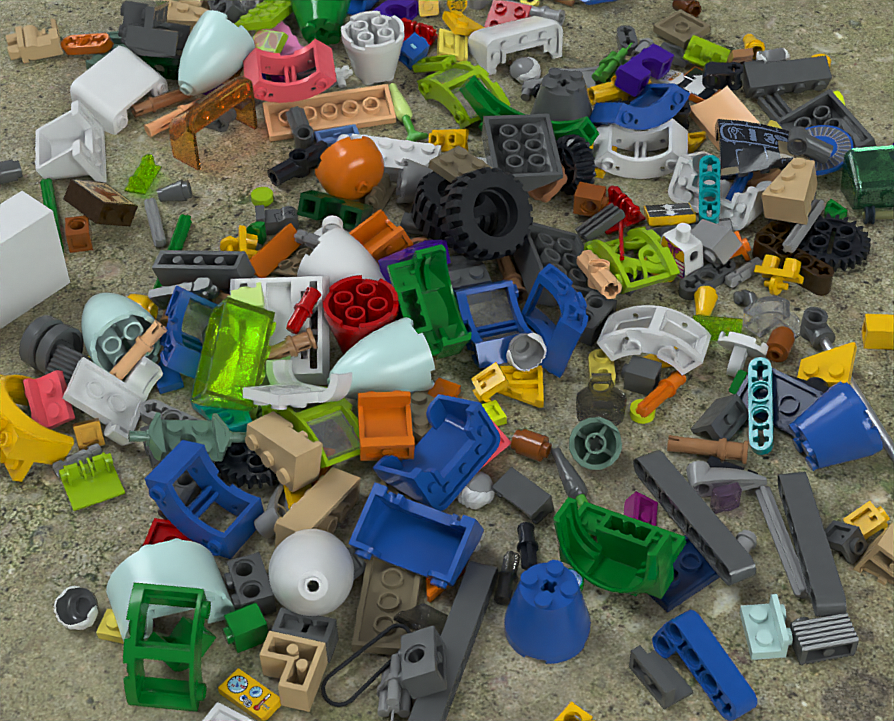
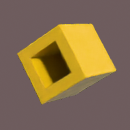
M865 314L861 330L864 349L894 350V315Z

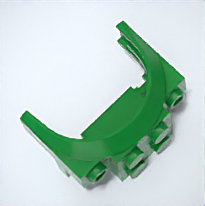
M441 244L417 250L411 260L388 265L387 270L391 284L398 295L399 309L396 319L399 320L407 317L413 320L412 327L418 334L423 333L432 357H435L436 360L460 354L463 347L471 340L472 333L467 332L455 299L447 266L446 248Z
M570 497L566 499L553 517L560 561L571 565L580 576L593 585L615 593H625L633 596L647 593L662 599L674 580L673 563L686 545L685 536L585 501L578 510L577 500ZM589 534L597 536V542Z

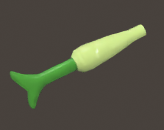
M395 83L389 84L388 87L396 117L400 122H403L408 133L406 140L416 142L417 140L427 139L429 137L427 133L415 130L411 121V108L398 90Z

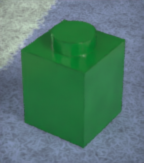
M257 603L224 615L226 627L222 628L223 635L228 645L233 643L237 654L265 642L268 635V627Z

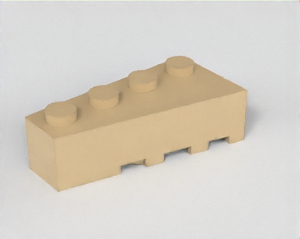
M334 467L325 475H322L318 482L311 489H308L297 503H293L290 510L283 517L278 518L274 526V532L276 533L275 549L285 538L300 530L319 529L334 535L337 522L342 523L359 500L361 478Z

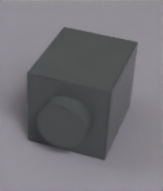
M633 355L629 364H624L621 372V378H624L623 389L648 396L658 386L661 378L662 363Z

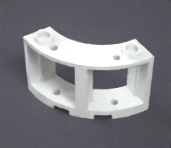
M673 118L658 127L648 129V131H634L633 129L620 127L616 124H602L597 128L600 134L593 145L594 162L600 169L626 178H656L673 173L679 156L688 154V131ZM612 146L634 151V157L621 155L613 151ZM669 147V150L662 154L647 157V151Z
M641 305L625 308L609 315L597 344L611 361L624 356L640 355L641 352L657 355L658 359L669 363L681 375H684L703 363L712 335L697 321L679 311L662 306Z

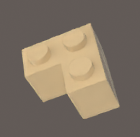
M269 631L260 652L263 675L280 679L278 689L281 706L310 712L328 664L326 644L324 642Z

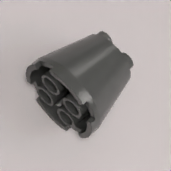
M549 69L548 74L542 79L530 114H549L551 121H570L586 116L589 118L592 113V107L583 73L578 70Z

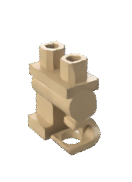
M53 18L50 20L52 29H48L49 34L45 28L39 31L34 25H26L23 28L21 26L15 27L16 33L6 35L10 59L22 58L25 64L29 63V60L62 55L63 49L56 20Z

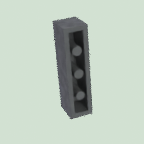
M826 56L745 65L741 74L745 98L753 97L755 99L766 95H773L774 93H778L781 96L791 92L798 94L807 90L821 91L827 88L832 79Z
M160 250L152 266L162 286L179 285L183 282L194 283L198 278L208 277L212 280V284L219 289H230V279L253 278L255 273L245 251Z

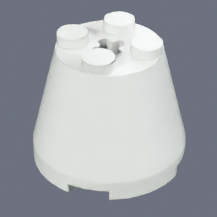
M366 11L351 16L350 21L341 27V36L355 75L365 85L393 80L404 40L403 22L395 15L392 17L380 15V11Z

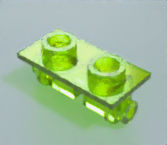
M147 154L141 158V163L134 174L130 176L129 183L124 192L146 195L162 166L155 165L153 155Z
M693 315L692 318L712 335L710 340L718 341L721 331H724L726 336L729 335V332L740 334L742 332L743 319L704 315Z

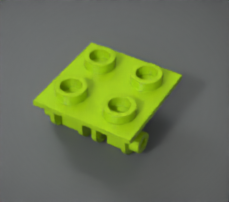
M693 35L682 59L704 67L708 62L726 63L731 50Z
M103 452L92 457L93 462L88 457L86 458L87 464L83 465L82 461L79 460V466L77 463H73L67 466L64 465L63 469L59 470V476L73 511L125 494L110 453L105 454Z

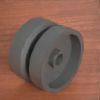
M43 315L30 323L23 333L19 346L20 358L26 365L38 369L44 374L53 358L57 345L61 344L82 354L84 346L82 333L53 316Z

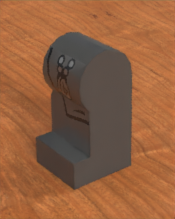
M264 205L255 206L256 222H265L266 236L279 233L290 223L296 230L298 229L299 219L297 210L294 207L284 206L281 209L264 210Z

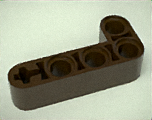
M774 220L755 234L752 251L753 258L758 257L760 260H764L766 254L777 256L781 259L778 269H783L786 258L797 259L801 262L799 274L804 277L803 284L798 285L815 295L824 296L830 293L834 276V269L830 265L798 247L793 253H785L783 251L784 247L782 244L790 231V225L786 221Z

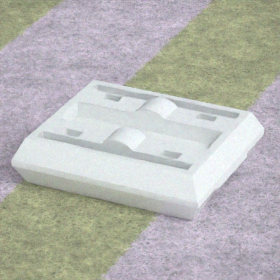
M329 276L230 279V295L231 290H237L245 286L254 288L256 283L261 282L266 316L247 318L246 331H242L243 319H235L233 310L230 311L229 334L236 341L237 345L229 355L228 387L240 386V388L270 385L266 373V365L246 373L242 371L239 358L242 357V337H247L246 355L284 341V338L288 335H297L289 332L286 327L295 311L294 305L299 303L307 287H313L321 293V297L317 301L318 329H312L311 318L309 317L298 334L305 332L306 328L310 327L313 335H318L317 369H310V349L302 352L303 359H301V352L298 353L297 357H291L290 355L281 359L292 360V371L294 377L299 382L311 385H328L327 378H330V327L324 316L323 301L329 293Z

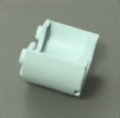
M179 538L141 547L139 551L129 556L115 569L110 576L106 589L123 642L124 638H130L128 631L130 620H126L134 582L204 589L207 601L211 602V612L207 619L208 624L225 620L224 615L235 611L215 558L210 550L199 543ZM149 604L144 639L149 638L153 632V618L195 608Z

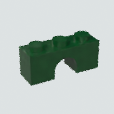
M309 190L300 193L297 215L317 221L328 216H337L342 220L343 228L353 230L372 216L374 206L332 196L316 190Z

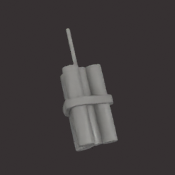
M398 654L391 656L390 666L382 672L381 683L377 688V696L379 697L377 714L380 717H387L391 713V721H394V714L396 713L400 717H409L411 699H413L408 690L403 689L399 682L398 673L401 671V663Z

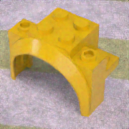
M0 374V463H4L13 481L22 482L34 462L52 465L61 459L64 461L74 445V439L71 436L42 426L16 405H29L24 392L23 380L31 377Z

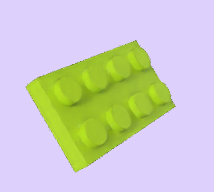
M263 0L262 3L256 4L254 9L248 10V13L241 16L240 20L234 24L237 27L242 25L247 31L272 29L293 12L290 0Z

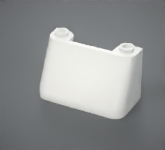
M532 16L474 31L468 38V50L479 66L484 68L489 75L496 74L495 68L500 62L506 63V54L540 45L542 52L548 51L552 59L562 57L563 29L555 20Z
M123 46L116 47L74 80L70 88L72 103L79 100L104 127V131L116 135L126 127L128 123L126 110L145 94L151 91V94L156 97L168 92L166 79L130 49Z
M705 151L679 156L668 188V194L672 201L675 203H690L693 211L698 214L699 162L703 156L712 155ZM708 165L707 171H712V166ZM712 180L704 181L707 185L715 184ZM720 180V219L730 218L733 230L745 229L764 211L761 194L772 181H762L756 188L750 186L744 189L743 193H734L732 201H729L725 198L732 183L727 180ZM709 196L705 197L704 200L710 202L714 201L715 198ZM707 210V217H711L712 210Z

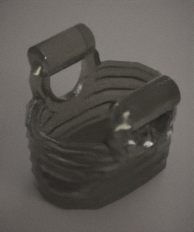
M592 373L588 387L583 388L577 393L576 416L579 422L594 417L609 420L615 426L623 422L627 398L624 392L614 387L611 373ZM594 384H609L608 388L604 391H598L593 387Z

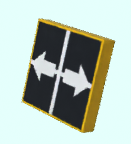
M690 203L644 206V215L649 226L678 225L680 223L692 224L696 222V214Z

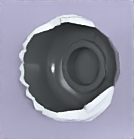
M70 586L55 600L54 612L58 621L63 624V627L84 630L94 624L98 614V600L90 590L79 586Z

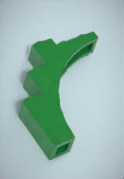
M475 75L469 77L459 89L482 120L478 126L481 131L483 116L526 115L500 101L484 87ZM588 116L570 121H551L555 141L564 135L575 134L584 137L585 141L589 142L591 146L600 134Z

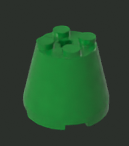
M290 0L301 34L308 44L314 39L325 45L340 42L341 27L345 25L351 0Z

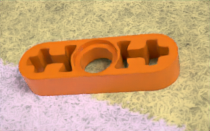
M107 33L70 35L61 42V47L67 55L102 54L108 52L114 45V42Z

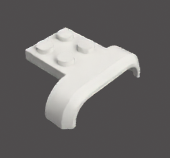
M143 356L131 370L125 382L83 357L78 361L62 399L93 418H99V421L106 425L104 436L121 446L132 444L133 442L128 441L129 430H135L141 415L140 406L146 401L149 392L162 377L163 372L159 365Z
M290 359L266 360V373L270 385L243 387V398L253 400L254 405L265 406L271 404V408L276 410H286L287 405L305 408L307 403L339 401L350 390L352 372L331 374L329 386L325 388L299 382L294 377L292 360Z

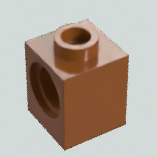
M579 182L574 194L573 214L592 217L608 206L609 197L606 196V186Z
M85 215L65 218V235L69 252L93 250L89 218Z

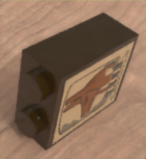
M70 179L63 200L91 221L102 225L130 227L138 208L137 205L105 182Z

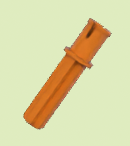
M677 370L673 371L668 378L660 380L658 387L638 404L636 413L645 418L667 398L673 397L677 389L686 382L685 374L681 375Z

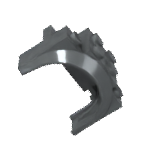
M125 0V3L121 5L120 14L123 16V24L119 26L118 36L121 37V43H124L136 55L176 57V50H183L191 26L167 22L169 1Z

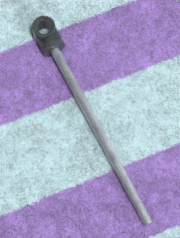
M809 307L803 313L799 329L802 338L810 341L816 350L823 349L827 351L833 349L832 344L836 336L827 324L828 314L819 307ZM851 376L850 386L856 391L867 407L866 412L872 421V427L876 426L878 428L883 446L894 462V442Z

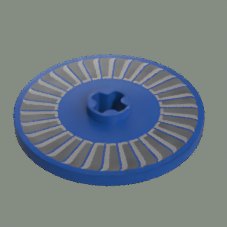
M816 125L805 128L809 135L833 145V151L826 163L821 164L815 161L816 175L835 172L850 161L854 147L852 138L847 132L830 125Z

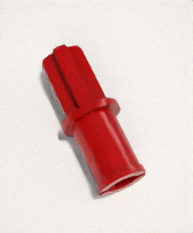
M307 287L299 303L294 305L295 311L286 327L289 332L298 334L306 319L312 316V310L321 297V293L317 289Z

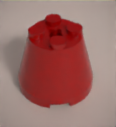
M362 275L350 276L337 281L329 287V293L323 301L324 316L343 354L370 333L394 322L399 309L397 292L390 283L381 278L378 281L362 279Z

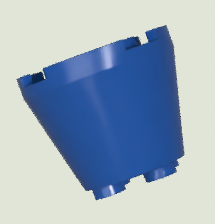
M840 381L831 386L788 425L789 430L794 436L792 442L799 453L805 452L807 455L805 460L812 471L869 457L883 450L880 433L876 426L872 427V421L866 412L867 407L847 382L843 384Z
M550 560L548 563L534 565L521 574L519 584L506 609L504 618L506 639L510 646L524 658L527 655L534 659L546 660V664L560 663L573 658L584 648L591 628L590 614L577 578L571 570L558 560Z

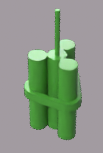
M631 42L627 48H621L618 53L611 51L605 59L599 62V67L592 74V79L595 81L600 80L602 83L611 82V78L615 76L618 67L628 62L625 57L633 43Z

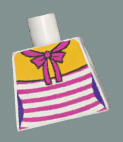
M680 223L676 228L664 233L660 242L662 247H668L680 271V274L677 276L680 280L703 267V244L690 233L691 226L687 223Z

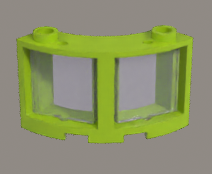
M460 61L447 67L445 71L440 70L417 81L418 89L425 100L434 99L442 103L452 113L461 129L481 120L459 91L464 82L473 75L500 101L508 106L511 105L497 82L493 83L488 78L489 73L479 65H471L470 61Z
M343 398L334 402L307 403L305 408L287 405L286 410L272 409L271 404L261 405L262 416L274 411L293 424L292 429L300 432L303 430L308 434L307 439L315 442L318 440L323 443L320 469L360 455L358 419L351 411L353 405L347 399Z

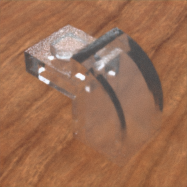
M766 296L755 300L744 308L743 326L760 338L780 326L790 328L794 333L795 339L800 336V319L795 313L790 312L789 300L778 296Z

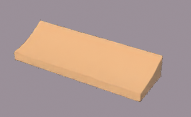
M388 84L322 93L296 102H262L263 116L270 142L293 138L286 118V112L296 106L304 109L309 125L313 128V135L315 131L356 124L358 129L396 123V114Z
M728 86L712 97L690 106L691 113L689 116L702 131H706V136L719 152V141H716L715 136L717 119L740 120L760 124ZM772 168L770 173L761 174L760 170L753 171V177L747 182V185L749 187H756L762 181L768 180L773 182L782 171L779 168Z

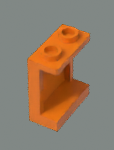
M381 209L349 232L369 251L378 265V260L414 245L401 226L396 227Z
M395 390L392 392L368 391L358 393L360 461H377L385 455L396 456L399 460L414 459L415 441L412 432L411 392Z

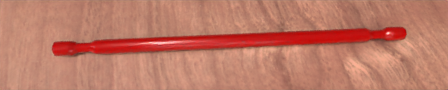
M622 219L618 222L619 254L621 261L624 260V233Z

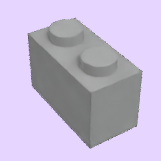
M701 219L690 232L702 242L703 258L711 263L717 262L724 265L742 245L731 228Z

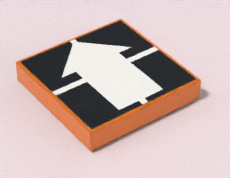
M694 66L684 75V80L678 86L690 93V101L700 103L722 89L710 90L705 88L702 84L703 70Z

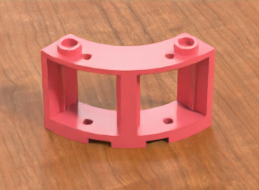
M314 39L307 46L294 51V54L281 56L280 53L263 51L255 47L243 60L246 94L263 101L288 103L305 100L322 93L337 81L332 48L317 39ZM316 66V72L297 81L296 73ZM262 73L284 75L285 83L262 79Z

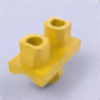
M432 130V133H429L428 143L435 146L441 145V152H447L457 146L468 151L467 139L469 130Z
M239 225L238 237L227 236L222 239L220 250L245 251L250 259L258 252L255 250L258 235L246 233V226Z
M766 254L762 266L755 265L754 272L762 274L763 278L770 279L764 281V286L769 287L771 295H779L782 290L788 289V283L783 281L803 284L804 277L799 274L800 261L786 258L783 269H778L781 259L777 256Z

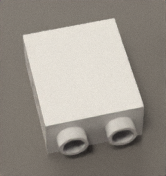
M23 191L0 204V329L70 283L53 211Z

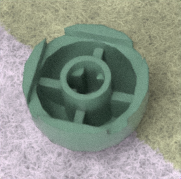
M601 417L587 418L580 421L572 429L569 437V451L573 459L580 466L589 470H602L611 466L619 458L622 450L621 436L618 428L611 421Z

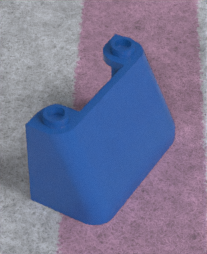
M438 394L429 404L426 412L428 422L432 428L415 446L414 459H405L400 462L396 456L385 455L376 463L373 469L381 480L417 502L443 511L453 502L497 450L500 444V434L480 402Z
M375 482L348 543L352 548L356 549L354 554L366 560L374 557L431 579L430 583L442 589H446L447 585L454 586L484 533L483 527L472 517L463 515L460 518L457 514L453 513V515L406 499L402 494L388 493L387 486Z

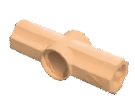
M591 250L582 251V254L577 257V265L587 276L588 287L598 290L606 299L616 298V295L622 290V284L611 273L610 262L600 259Z

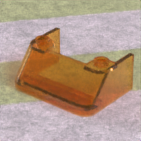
M239 76L221 85L173 118L169 123V136L173 157L196 170H200L201 165L196 133L231 108H234L237 113L235 120L253 129H257L258 124L252 81L244 76Z

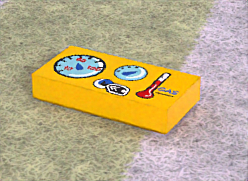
M239 668L218 687L220 695L257 721H267L281 706L278 695Z

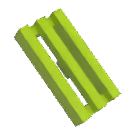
M453 54L427 56L413 64L412 68L414 73L445 71L447 67L452 65L451 63H455L457 60Z

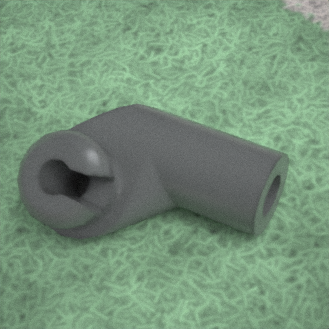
M741 290V292L736 291L733 294L734 303H743V305L747 306L749 317L755 318L761 315L758 297L754 292Z

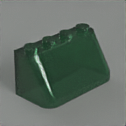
M894 146L853 148L844 155L840 190L853 210L864 209L865 206H870V208L871 206H875V208L894 207Z

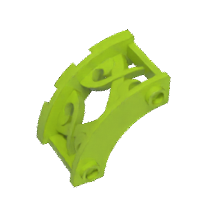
M645 226L629 230L627 232L628 236L624 237V252L633 250L634 254L638 253L639 259L624 256V260H620L619 238L607 242L591 240L586 242L584 246V251L591 250L600 259L610 262L611 273L622 284L621 295L661 282L672 281L680 274L669 248H663L659 243L661 242V237L652 229L646 230ZM637 270L642 271L644 279L630 283L626 273H631L635 280L637 278ZM648 273L659 274L652 277H648Z

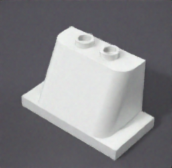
M79 100L71 103L70 111L36 130L35 165L36 171L44 179L56 180L90 175L97 182H107L104 127Z

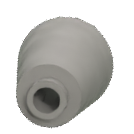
M403 158L401 164L405 166L403 170H399L396 195L400 197L396 199V203H413L419 181L428 173L433 172V170L420 163Z

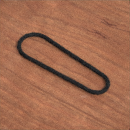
M400 623L389 626L327 674L321 685V694L324 700L331 706L343 707L352 703L390 666L391 658L345 702L338 703L328 698L325 691L327 681L394 628H403L407 633H411L409 627Z

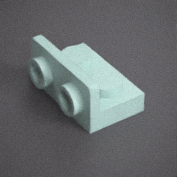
M771 594L769 604L742 605L740 607V616L751 660L785 658L788 645H792L793 639L791 629L786 628V610L784 604L779 603L778 595Z

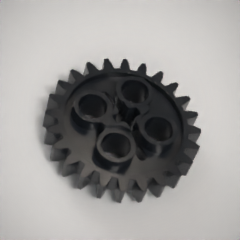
M827 213L826 218H823L821 215L818 216L798 245V248L830 265L834 272L837 271V268H841L845 272L847 266L855 269L856 264L861 266L862 261L867 260L871 247V238H868V232H863V226L856 227L857 221L850 223L848 222V217L842 220L838 214L835 218H831V215ZM836 231L832 253L827 254L831 233Z
M231 443V447L227 448L223 460L215 461V466L219 473H221V479L228 478V484L230 485L237 481L238 488L247 484L248 489H251L254 484H257L259 489H262L263 483L273 486V480L279 482L277 475L263 464L257 453L251 451L246 443Z

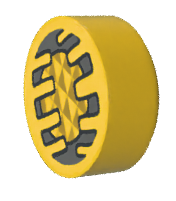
M447 0V7L450 11L457 10L463 12L467 7V0Z

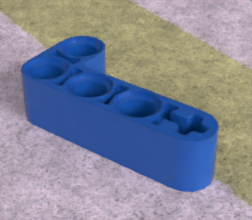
M688 610L666 622L654 634L652 644L655 651L662 658H668L678 653L723 718L728 721H734L757 706V697L753 689L697 612Z

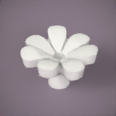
M348 65L343 66L342 69L335 68L339 88L346 87L345 79L353 75V70L349 69Z

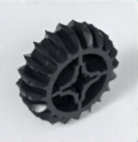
M575 134L564 135L556 140L560 162L568 178L560 191L565 192L566 195H574L579 182L594 184L595 180L593 177L597 176L595 172L597 166L594 162L595 157L592 154L593 149L589 148V142H586L584 137Z

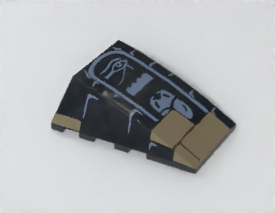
M717 119L715 124L716 141H719L720 180L728 179V175L738 174L739 177L748 176L749 172L759 170L761 174L770 173L772 168H779L782 171L793 158H804L806 160H810V158L804 155L796 156L789 153L787 150L789 131L740 120Z

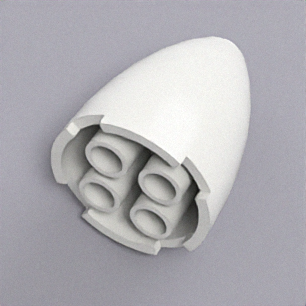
M342 228L331 229L319 237L318 246L310 256L305 254L297 273V277L329 276V287L341 279L356 275H362V279L378 281L381 278L385 280L380 272L378 263L369 251Z
M319 529L300 530L285 538L274 550L269 564L270 586L276 599L286 609L304 616H323L338 608L348 597L354 581L353 560L347 547L333 534ZM314 580L312 585L308 584L309 581Z

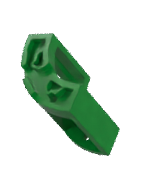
M134 582L126 620H130L128 625L130 638H124L123 664H127L126 669L128 676H125L123 681L128 705L198 712L200 701L205 700L207 685L203 683L201 654L205 619L209 618L211 612V602L207 601L204 589ZM149 604L195 608L191 644L182 645L144 641ZM144 659L189 663V681L146 677Z

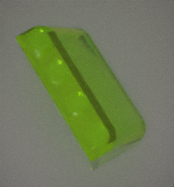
M226 297L213 309L205 333L191 394V403L248 412L258 406L253 404V400L243 398V387L259 386L265 378L266 370L263 367L271 351V346L268 344L270 336L273 335L276 328V322H274L275 312L230 297Z

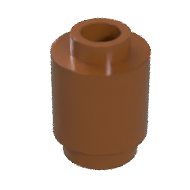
M780 326L771 332L766 343L769 346L766 357L771 361L783 362L788 358L795 342L794 333L790 328Z
M527 429L516 430L511 440V449L515 450L516 454L539 462L549 456L552 448L548 436Z

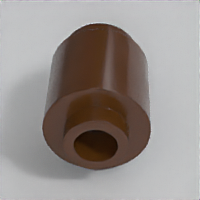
M673 0L672 2L674 10L678 11L681 9L696 18L701 12V5L697 0Z

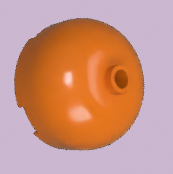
M362 136V138L351 140L350 137H346L335 142L320 156L322 161L318 168L315 169L318 181L329 195L357 200L368 195L373 187L379 184L384 174L385 164L380 150L371 138Z

